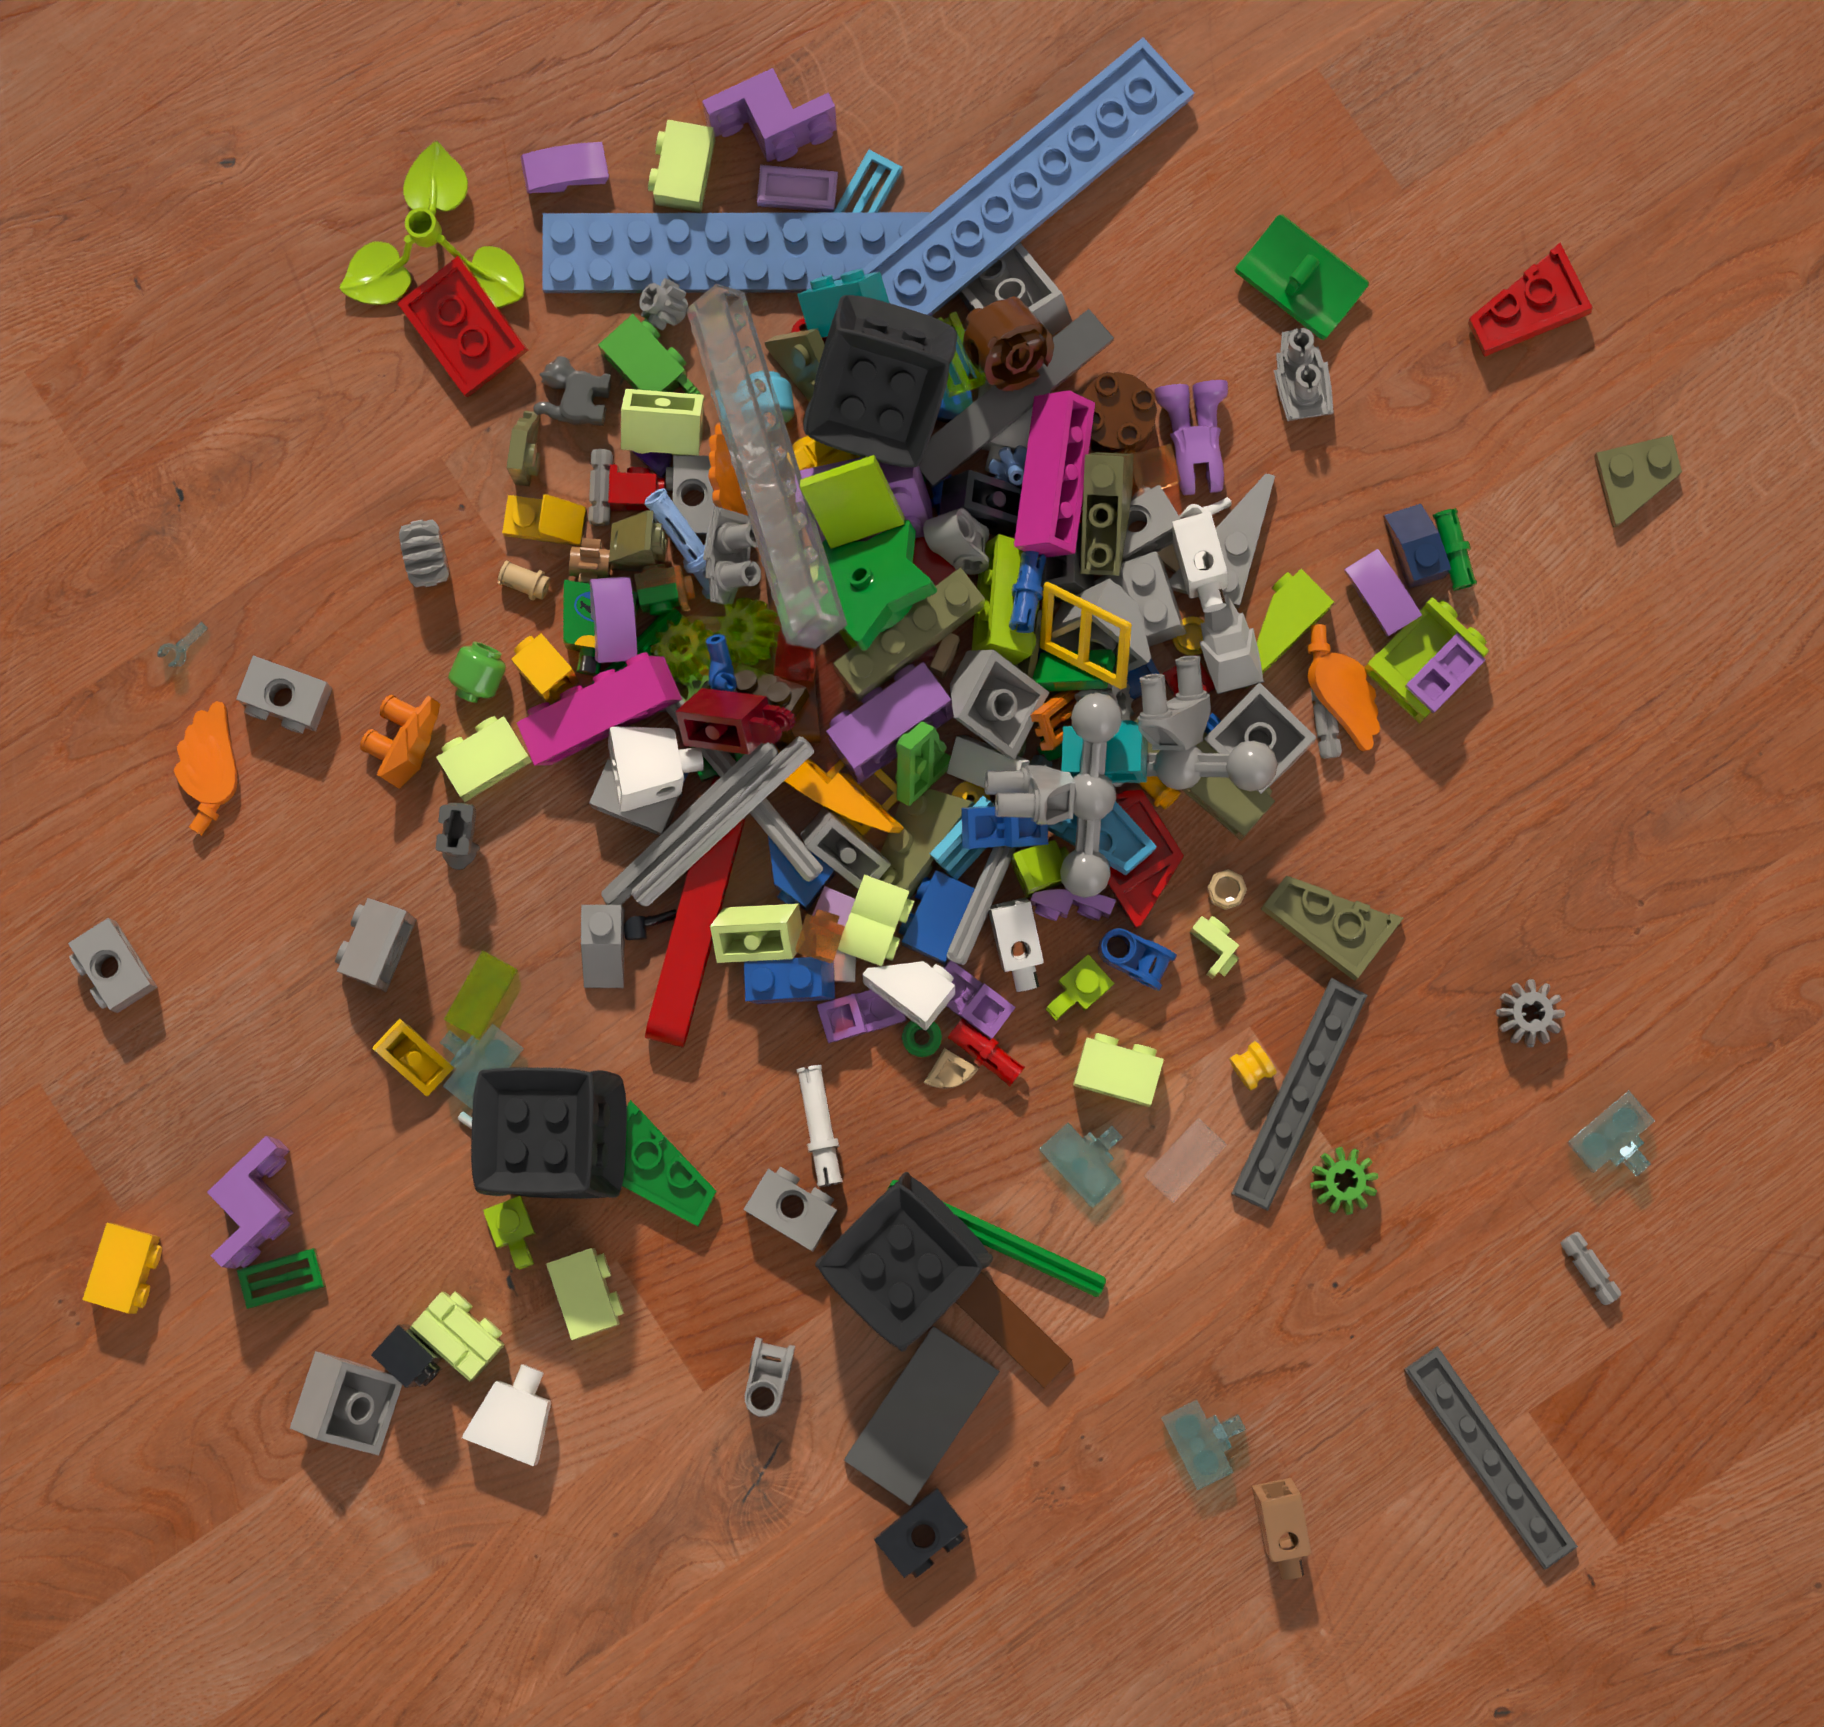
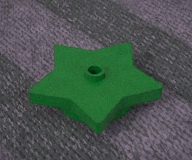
M904 520V525L886 530L865 542L852 541L830 548L825 539L822 542L821 578L792 613L798 624L802 626H838L852 638L861 650L866 651L878 634L902 620L914 603L937 593V588L931 579L913 564L916 530L911 522Z

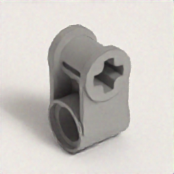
M960 508L925 521L923 531L929 548L953 565L956 570L961 567L966 574L975 575L989 568V558L985 555V543L989 539V529L974 519L966 509Z
M756 1337L748 1371L750 1374L745 1391V1404L752 1414L758 1417H769L778 1411L795 1352L794 1345L784 1348L763 1343L762 1338ZM763 1356L780 1359L781 1362L763 1359ZM761 1387L771 1389L775 1396L773 1405L767 1410H758L752 1403L753 1393Z

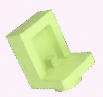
M1201 916L1190 930V933L1220 956L1206 975L1213 979L1219 972L1225 977L1239 959L1233 954L1239 947V944L1227 936L1230 930L1221 921L1213 916L1209 920Z

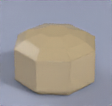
M1229 869L1214 874L1207 887L1211 903L1224 910L1239 906L1247 891L1242 875Z

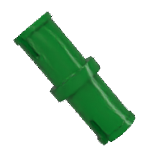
M1457 508L1444 510L1433 515L1451 566L1449 575L1453 591L1477 585L1468 551L1471 550L1470 543L1464 540Z

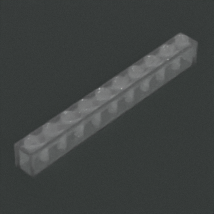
M715 284L686 309L691 324V331L695 337L701 357V364L705 370L711 390V397L715 403L721 423V430L728 446L731 463L734 467L741 489V496L750 519L751 530L757 542L761 563L765 569L771 589V596L775 602L782 625V632L787 643L816 649L847 626L846 618L814 515L800 489L802 476L745 293Z

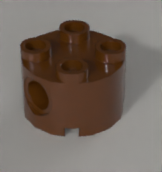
M1012 296L1004 300L995 301L984 308H976L968 314L965 321L967 328L964 332L962 344L964 352L990 385H995L999 390L1006 392L1019 390L1033 383L1041 376L1038 370L1043 363L1048 367L1055 347L1052 335L1018 297Z
M1120 372L1102 373L1088 385L1082 394V397L1095 402L1090 439L1091 450L1101 453H1136L1144 448L1152 436L1157 413L1155 394L1146 383L1134 375Z

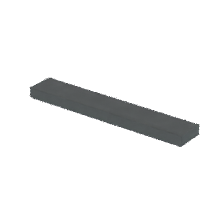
M1090 309L1086 310L1053 337L1055 347L1052 360L1048 367L1043 363L1038 370L1041 376L1033 383L1022 389L1007 392L999 390L994 385L930 437L919 467L922 476L932 488L1033 407L1034 396L1051 393L1114 341V337Z
M1330 979L1231 1192L1232 1195L1266 1211L1269 1210L1367 994L1335 979Z
M1435 1346L1404 1368V1371L1541 1567L1546 1570L1576 1549L1578 1546L1439 1347Z

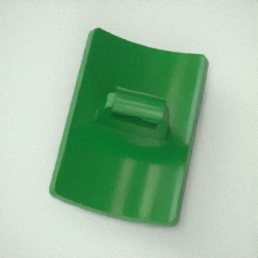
M1283 214L1276 216L1260 239L1234 269L1236 274L1322 340H1325L1369 286V281Z

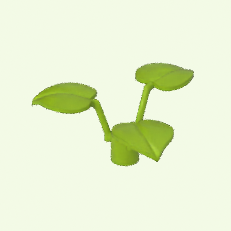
M435 141L418 156L404 182V198L412 210L405 218V228L409 235L404 237L405 247L402 257L400 258L394 246L386 242L376 241L364 245L350 261L346 276L340 285V290L353 300L370 305H384L397 301L404 296L412 283V277L403 265L409 261L414 243L420 247H431L439 243L454 258L457 256L461 257L498 308L521 300L524 296L525 284L519 266L506 251L494 246H483L476 251L471 263L442 235V228L435 217L436 209L447 212L457 208L466 197L468 180L460 164L448 154L439 142Z

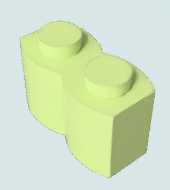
M864 875L837 950L880 966L883 965L884 959L892 961L900 938L893 936L898 921L906 924L914 901L907 899L909 890Z

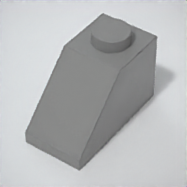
M825 806L801 833L806 848L858 889L864 875L879 879L891 866V863L854 826L838 813Z
M581 905V952L584 988H624L625 909L622 905Z

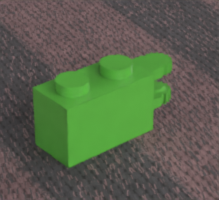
M632 314L598 344L602 356L633 389L674 392L680 386L687 394L702 395L687 378L686 371L683 368L687 365L686 361L673 347L666 350L657 340L661 337L660 333L647 319L640 322Z

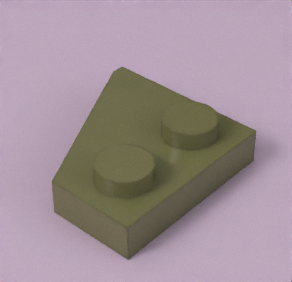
M818 328L777 335L765 341L764 344L767 350L810 402L813 397L816 374L825 346Z
M524 411L523 418H519L517 425H514L512 428L506 468L515 485L530 486L531 476H538L541 455L537 452L536 442L540 415L532 411Z
M1672 435L1597 452L1594 455L1613 527L1621 525L1629 516L1682 473Z

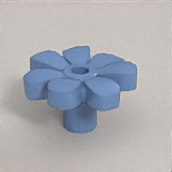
M1019 445L1016 447L1014 454L1010 447L1000 449L999 456L1001 461L991 459L988 466L991 473L997 474L993 478L1021 487L1027 448Z

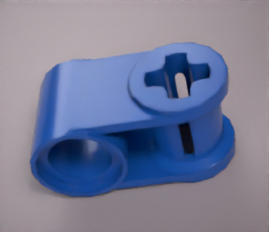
M1121 928L1107 932L1101 938L1098 945V954L1103 962L1127 974L1135 981L1157 991H1160L1162 987L1160 981L1169 962L1175 961L1177 954L1171 950ZM1119 937L1127 944V953L1123 958H1115L1109 954L1107 943L1110 938ZM1155 957H1156V962H1155V964H1154V966H1153L1151 972L1149 973V969H1150V967H1151V965H1152V963H1153V961H1154V959H1155Z

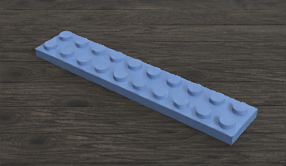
M1141 38L863 268L864 274L880 271L889 303L932 316L1191 101L1194 96L1193 90L1144 38Z
M930 212L543 213L542 290L544 293H642L653 282L661 286L663 279L666 278L678 284L679 289L686 293L804 292L811 288L810 281L832 275L834 281L841 280L840 275L856 269H863L930 214Z

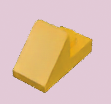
M546 494L543 495V499L508 495L502 533L508 537L581 546L586 507Z
M401 1019L372 1047L375 1052L427 1097L454 1069L442 1055Z

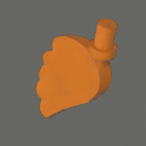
M727 422L716 423L715 434L709 438L711 450L709 461L711 468L708 477L714 490L712 494L713 503L716 507L750 516L753 521L755 515L754 497L736 452Z
M1326 625L1310 626L1311 644L1308 645V654L1313 655V662L1308 670V681L1311 689L1324 707L1344 727L1357 748L1362 752L1368 751L1374 745L1373 736L1380 732V725L1377 720L1378 708L1374 702L1376 691L1366 680L1367 671L1364 669V666L1347 655L1330 652V644L1327 643Z
M219 701L212 703L208 712L200 710L195 713L193 724L186 728L185 737L177 746L180 762L174 768L175 776L181 787L188 795L200 802L197 808L199 812L189 825V828L201 836L211 821L218 819L220 815L216 811L220 805L228 802L234 796L237 788V767L229 736L227 708L223 702Z

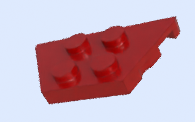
M1142 789L1117 793L1116 802L1157 846L1156 850L1127 875L1110 867V878L1107 884L1135 929L1142 926L1184 858L1182 851Z

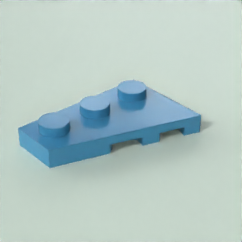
M1115 801L1112 811L1101 819L1099 852L1106 857L1110 867L1127 875L1156 850L1157 846ZM1073 814V819H1066L1056 824L1048 825V831L1075 846L1077 816Z

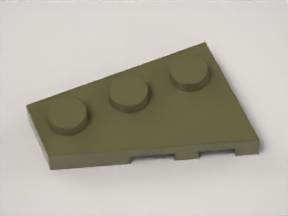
M929 788L910 806L900 802L894 818L904 829L899 834L888 832L881 854L891 863V866L879 880L909 890L907 899H910L921 885L923 879L933 869L932 861L934 858L930 855L932 850L962 819L961 808L973 807L975 803Z
M1287 875L1261 908L1262 911L1354 981L1359 978L1403 920V917L1392 913L1388 915L1371 909L1370 905L1359 901L1352 902L1335 896L1331 891Z

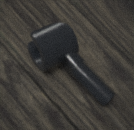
M676 909L653 916L630 917L624 924L625 939H646V926H654L674 920L677 914Z

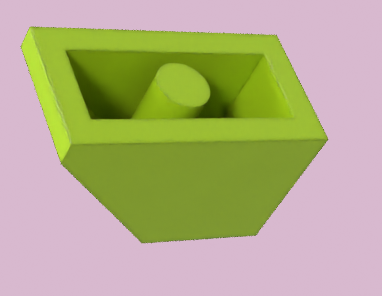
M1055 840L1048 842V845H1037L1012 855L1011 866L1027 899L1032 897L1034 892L1049 890L1062 884L1060 869L1064 858L1069 855V852L1065 846L1059 848Z

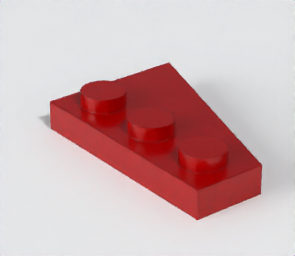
M1558 243L1544 259L1536 265L1533 264L1508 289H1503L1469 318L1468 325L1485 357L1590 315L1593 307L1561 243Z

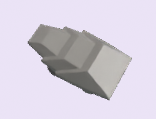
M1306 328L1282 332L1280 353H1276L1277 370H1274V376L1287 421L1334 413L1328 362H1323L1319 347H1314L1313 345L1314 336Z
M716 506L712 507L703 555V560H706L705 578L709 579L711 602L730 607L733 604L738 587L754 586L760 581L761 570L756 562L753 561L751 563L750 550L751 547L762 546L765 542L766 532L760 523L752 522V517Z
M1224 595L1226 606L1218 611L1205 612V623H1201L1203 641L1200 642V646L1217 694L1264 682L1254 629H1249L1244 614L1238 613L1228 595Z

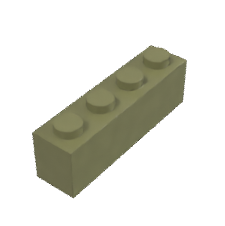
M961 567L935 586L937 593L914 603L902 620L891 628L879 633L866 651L861 650L857 645L833 663L834 672L858 703L868 693L880 687L984 608V596Z
M1204 732L1203 741L1196 746L1202 753L1218 754L1204 740L1208 735ZM1148 741V753H1158L1160 750H1152V745ZM1201 777L1193 787L1182 789L1184 793L1240 841L1244 839L1275 802L1270 797L1273 792L1270 787L1262 794L1258 791L1250 792L1238 788L1230 778Z

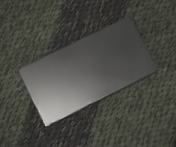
M933 1326L844 1458V1461L908 1505H911L1000 1371Z

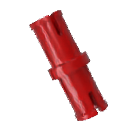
M964 1018L960 1020L947 1037L975 1059L974 1063L977 1066H985L1009 1087L1025 1068L1024 1065H1021L998 1047L999 1042L994 1038L989 1040Z

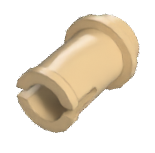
M506 560L500 570L498 584L529 595L530 600H535L536 598L542 600L548 591L550 578L545 576L544 571L539 570L536 573Z

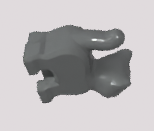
M558 356L553 362L547 364L544 372L540 373V377L543 378L542 383L554 389H565L560 406H555L545 401L538 402L533 407L534 413L537 415L546 414L552 419L568 422L573 425L590 423L592 425L604 426L607 408H605V405L595 406L593 399L596 396L609 399L612 383L611 375L594 376L585 371H577L572 367L569 359L563 356Z
M449 803L442 805L439 810L438 822L443 824L442 834L437 835L435 849L442 852L446 863L455 870L465 869L480 850V846L472 842L475 830L476 809L470 804Z

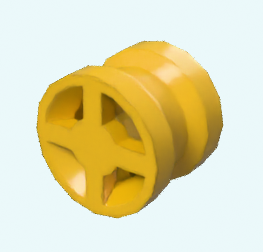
M1256 1041L1248 1045L1247 1051L1242 1055L1235 1054L1229 1058L1234 1071L1249 1091L1256 1088L1258 1081L1262 1078H1271L1277 1074L1273 1063Z

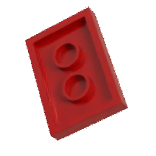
M459 256L397 303L466 397L471 396L529 351L464 260Z

